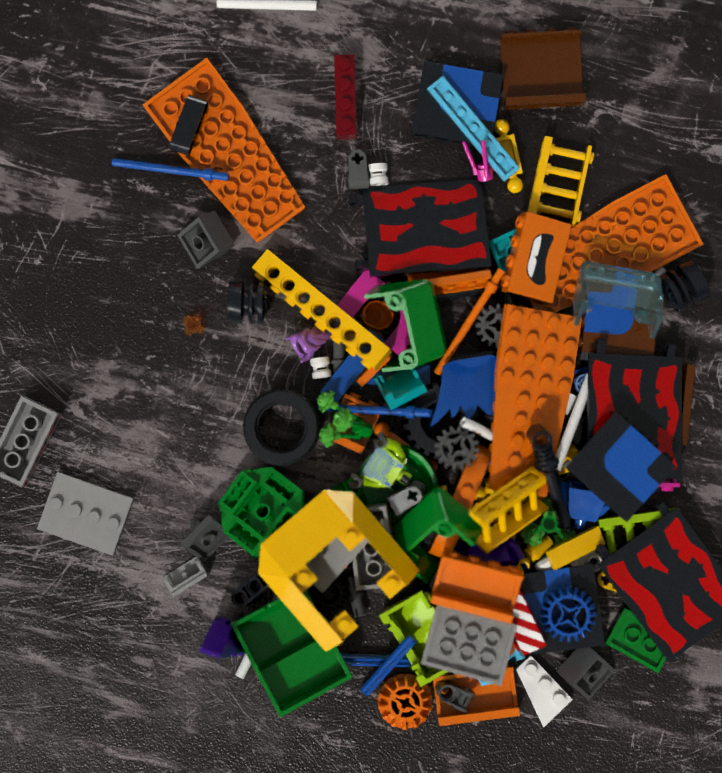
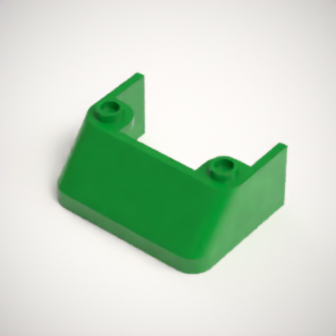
M420 279L375 285L364 295L365 299L384 297L389 309L393 311L403 310L412 348L404 349L399 357L391 358L381 368L382 372L413 369L439 359L445 354L447 345L434 286L429 280Z
M441 488L432 489L420 502L403 515L393 527L395 542L418 567L420 571L416 576L425 584L429 583L439 562L418 545L432 531L445 538L452 537L457 533L473 546L482 531V526L470 516L469 511Z

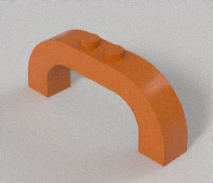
M480 443L474 447L479 449V453L474 454L477 460H470L471 467L464 465V470L452 496L468 511L473 505L491 456L490 447ZM436 533L428 553L441 558L443 551L454 550L459 535L455 533L452 537L445 538Z

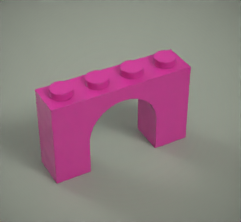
M369 270L364 271L337 306L354 319L361 308L369 300L373 299H365L364 295L375 285L390 284V282L384 283L379 279L381 276L370 277ZM403 310L399 311L400 322L397 328L384 343L398 357L410 344Z

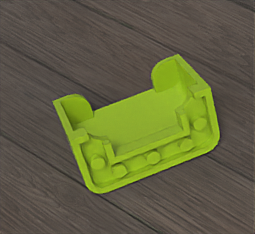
M423 590L383 609L379 615L384 624H390L388 629L390 632H393L399 644L409 634L417 639V642L407 652L406 656L412 665V670H415L417 674L416 680L421 687L448 672L421 664L435 611L432 603H430L431 594Z

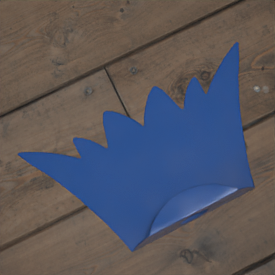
M494 355L455 360L443 366L439 398L430 426L437 423L449 409L453 418L459 411L460 406L468 419L474 415L477 405L488 415L492 416V406L495 400L494 377L496 357Z

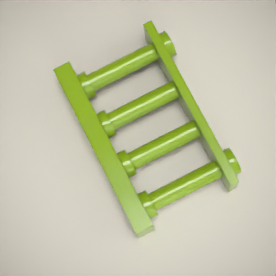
M658 510L634 513L627 522L619 516L598 518L596 523L599 528L603 527V531L606 533L608 552L611 555L616 551L613 532L616 525H623L626 531L627 542L635 537L633 529L635 523L643 522L646 529L655 523V520H659L663 516Z

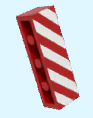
M520 587L513 610L512 624L517 625L515 632L516 640H514L515 647L518 652L522 651L525 656L545 647L547 641Z

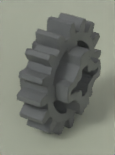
M496 304L495 309L489 305V311L487 312L483 309L481 312L484 316L477 317L480 323L476 324L475 327L480 328V331L476 334L483 336L481 342L488 341V347L494 343L495 348H498L501 328L499 331H496V328L491 325L495 324L496 321H499V325L502 323L504 307L500 309V304ZM494 313L493 319L490 322H485L486 318ZM485 330H489L493 334V339L486 334Z
M451 426L450 432L447 433L443 430V437L437 436V440L440 443L434 445V448L439 449L435 452V456H441L438 462L439 464L445 462V469L452 466L453 471L456 470V467H460L461 471H463L464 465L471 467L470 460H477L474 454H478L479 449L474 447L478 446L479 442L473 441L475 434L468 435V428L463 432L461 431V426H458L457 430L454 431ZM458 436V438L450 439V437ZM466 440L470 444L471 451L465 447ZM460 444V450L453 454V447H457ZM443 446L449 452L447 457L444 455ZM459 458H463V459H464V460H462V461H455L456 459H459Z

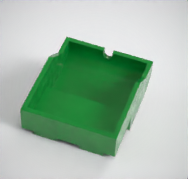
M305 590L303 594L314 605L307 590ZM280 598L231 623L279 717L288 714L353 678L338 648L335 646L325 651Z

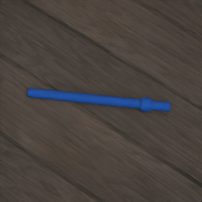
M118 158L112 159V166L201 177L208 181H213L214 179L229 181L230 178L229 173L217 172L210 168L202 170Z
M317 404L316 409L317 411H320L319 405ZM339 404L344 409H350L351 413L397 415L414 419L416 417L432 416L431 409H419L416 406L397 407L391 410L389 407ZM329 408L326 412H339V410Z

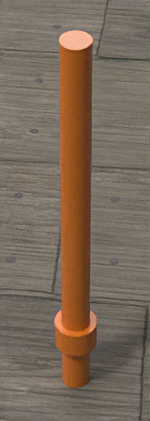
M498 268L490 282L487 281L484 286V292L433 372L441 375L443 366L448 364L492 293L496 292L497 285L505 274L503 270Z

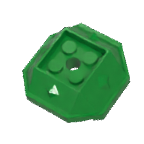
M273 467L242 470L218 502L223 533L254 557L260 556L261 543L305 506L304 491ZM268 508V514L263 517L264 509Z

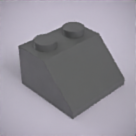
M215 211L197 217L177 235L197 269L225 254L235 246Z
M588 647L574 649V652L561 664L556 672L589 700L613 674L615 669L592 648Z

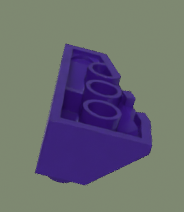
M219 616V619L215 618L199 652L217 658H229L230 655L232 657H237V655L245 656V651L231 626V620Z

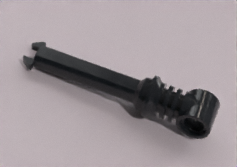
M534 424L527 430V438L531 443L536 460L534 466L535 469L546 477V485L560 529H565L566 534H569L571 521L556 472L560 462L559 457L555 456L552 436L548 430L541 424ZM543 434L539 440H536L539 435Z

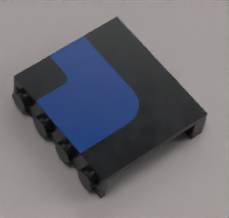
M437 60L424 61L411 136L461 145L465 141L467 146L474 147L427 90L441 76L447 79L493 135L503 75L499 74L496 70L484 72L479 71V68L473 66L461 68L460 65L455 63L444 65L440 64Z
M611 410L609 412L611 416L575 457L571 461L567 460L563 466L619 517L627 522L676 466L672 463L674 459L664 451L662 454L657 449L659 445L651 438L648 440L642 436L644 432L635 424L631 426L627 422L628 417L620 411L617 413Z
M587 562L581 566L559 568L557 570L551 569L524 573V580L521 582L520 587L547 641L545 647L532 652V654L605 645L593 562ZM566 586L570 587L571 593L577 587L578 595L585 591L586 594L583 599L590 596L592 600L588 604H595V608L590 611H595L597 616L590 618L594 619L596 623L593 625L588 624L592 631L589 632L585 629L584 631L587 635L585 638L581 633L578 634L579 641H576L574 636H571V642H567V636H564L563 641H559L560 634L553 638L552 632L554 630L546 631V627L550 624H542V620L547 617H541V612L547 610L542 609L541 606L542 604L549 605L545 598L553 599L551 596L552 591L559 595V587L562 588L563 593L566 592ZM570 598L562 600L569 606L579 603V601ZM555 604L551 613L553 621L561 613L557 604ZM584 607L580 609L576 616L580 625L583 623L586 615ZM564 609L565 616L563 617L568 616L573 620L572 613L574 611L568 612ZM569 623L558 626L565 630L575 629Z

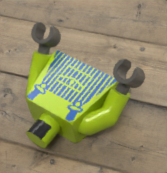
M380 432L378 436L381 440L373 439L377 448L360 473L361 477L359 478L356 473L351 474V478L355 481L348 482L350 487L353 489H357L360 486L390 488L395 479L407 485L412 475L402 469L407 462V458L401 444L390 438H385L384 434Z

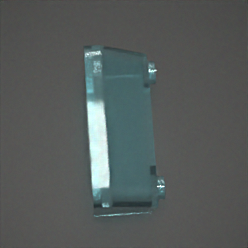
M586 261L582 263L573 301L574 325H579L582 314L591 312L594 304L632 310L633 318L637 322L649 324L650 338L655 339L665 316L659 276L652 272Z

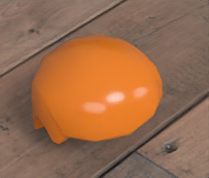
M373 300L363 307L361 318L366 327L378 331L389 327L393 321L394 313L385 302Z

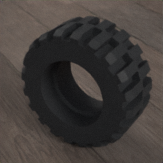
M436 382L426 385L427 392L408 401L406 407L416 406L419 409H427L431 404L438 402L441 383ZM460 406L458 413L461 422L462 418L466 417V415L462 407ZM476 408L470 420L480 424V412ZM403 416L404 433L411 446L427 457L440 459L441 456H435V452L439 449L434 448V445L440 442L425 432L422 425V417L414 419ZM469 431L468 435L475 434V438L473 439V441L476 440L478 435L472 431ZM453 436L450 439L458 438V436ZM466 440L465 447L469 449L470 444ZM460 444L457 447H453V454L460 450ZM443 446L444 455L447 457L449 452Z

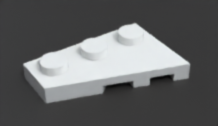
M531 655L515 668L543 727L573 700Z

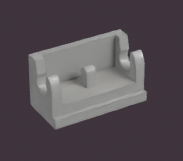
M195 557L164 576L163 580L171 595L175 597L207 577L209 572L203 562Z

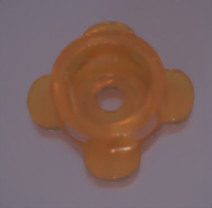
M200 314L183 318L186 335L190 336L192 333L201 334L204 332V327L201 323L202 316Z

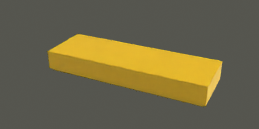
M595 525L545 552L552 569L557 570L596 550L599 544L605 545V541L599 526Z

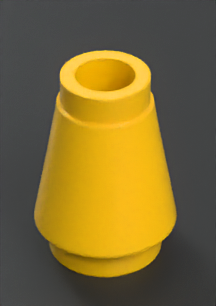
M546 535L542 538L541 544H537L535 547L528 544L523 552L529 561L534 563L546 554L545 551L550 549L554 542Z

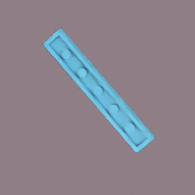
M441 76L427 88L481 155V141L485 140L487 162L504 182L520 170L516 162L444 76Z

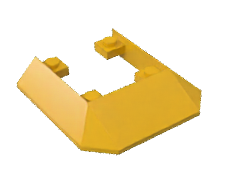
M323 490L263 541L260 546L258 574L325 651L342 643L343 639L358 627L345 610L328 623L303 594L308 587L318 580L306 566V563L337 537L350 552L366 538L391 568L376 582L389 599L404 586H408L420 571L354 492Z

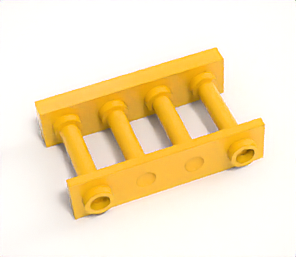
M545 136L542 141L527 212L534 214L546 213L569 218L571 227H573L581 219L582 211L579 210L588 164H592L594 152H591L592 146L590 145L587 146L585 152L557 147L552 143L553 137ZM555 154L583 160L581 172L551 166V163H548L549 155L553 156ZM554 174L579 180L577 191L549 186L544 182L545 175ZM548 193L575 199L573 210L543 205V202H539L541 194Z
M530 467L471 508L469 514L482 526L483 532L478 536L475 544L488 554L547 512L549 507L537 498V489L546 484V477L534 467ZM529 495V501L522 505L521 500ZM514 507V511L506 516V511ZM498 517V523L490 528V522Z

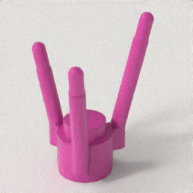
M485 140L481 141L483 162L478 163V167H476L467 143L463 141L462 144L472 166L473 175H477L478 181L492 180L494 178V169L487 162Z

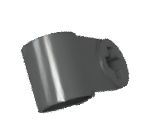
M353 150L348 158L349 189L369 188L366 154L361 150ZM356 155L359 156V159H362L358 165L355 161H352Z
M414 480L402 488L396 489L385 499L394 513L400 515L420 502L425 494L426 487L421 481Z
M441 680L435 685V691L443 702L465 713L468 711L467 707L472 697L476 696V693L469 688L458 685L450 680ZM445 687L450 688V691L448 693H441Z

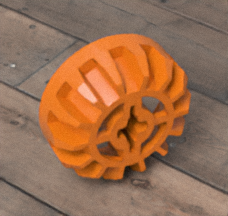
M395 674L389 677L379 690L378 708L383 719L394 728L398 727L402 730L417 728L419 724L427 720L432 710L430 688L427 684L421 687L416 680L417 675ZM402 689H409V690H410V692H408V691H402V692H400V693H398L397 691L402 690ZM413 692L419 697L420 705L414 701ZM407 697L410 704L406 703L403 706L402 701L400 699L405 700ZM392 700L396 702L400 710L398 715L392 709ZM411 710L415 712L410 717H401L402 712H409Z

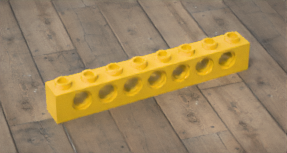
M268 249L252 266L256 272L254 274L256 278L261 282L266 280L270 283L269 288L277 295L281 292L286 297L284 300L290 306H298L301 309L299 311L300 314L308 320L310 317L315 320L316 323L314 325L322 332L327 330L331 333L330 338L338 345L342 342L346 346L345 350L353 357L359 356L362 359L360 363L367 369L373 368L377 371L392 353L390 348ZM273 271H280L278 277L271 278V273ZM288 283H295V286L292 290H286V285ZM310 295L308 302L301 303L302 296ZM319 307H324V314L316 315V310ZM333 320H340V325L337 328L331 327ZM349 332H355L356 337L353 340H346ZM364 345H371L370 352H361Z

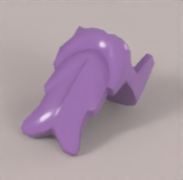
M315 326L311 330L308 328L302 332H297L287 337L286 340L291 341L295 352L302 359L300 362L302 364L312 358L314 352L321 347L320 345L331 339V333L327 330L322 332Z

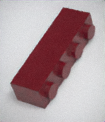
M334 55L336 139H356L354 55Z

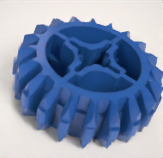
M566 586L565 593L559 587V595L552 591L551 596L553 599L545 598L549 605L542 604L541 606L542 609L547 610L541 612V617H547L542 620V624H550L546 627V631L554 630L552 632L553 638L560 634L559 641H563L564 636H567V642H571V636H574L575 640L579 641L578 634L580 633L585 638L587 635L584 630L592 631L588 624L593 625L596 623L594 619L590 618L597 616L595 611H590L595 608V604H588L592 600L591 597L583 599L586 593L582 591L578 595L577 587L573 589V593L570 592L569 586ZM570 598L579 601V603L569 606L562 600ZM557 604L561 613L553 621L551 613L553 607ZM584 607L586 615L583 623L580 625L576 616L580 609ZM564 609L568 612L574 611L572 613L573 620L568 616L563 617L565 616ZM569 623L575 629L565 630L558 626Z

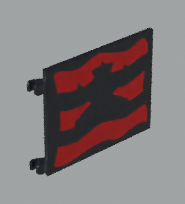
M478 179L369 187L362 189V195H349V205L351 207L362 204L364 206L368 261L356 260L354 262L356 272L369 270L370 277L492 267L482 182L478 181Z
M606 339L596 340L594 342L595 353H588L587 442L611 416L609 413L611 410L617 413L620 411L628 417L627 422L631 426L635 424L644 432L642 434L647 440L651 438L659 445L657 449L662 454L665 451L674 459L672 463L676 467L667 476V479H682V357H675L676 344L673 342L664 344L665 357L605 354Z
M658 501L655 507L663 517L611 555L603 544H599L596 550L604 560L597 565L667 661L670 662L722 624V569L679 509L675 507L669 511L664 502Z

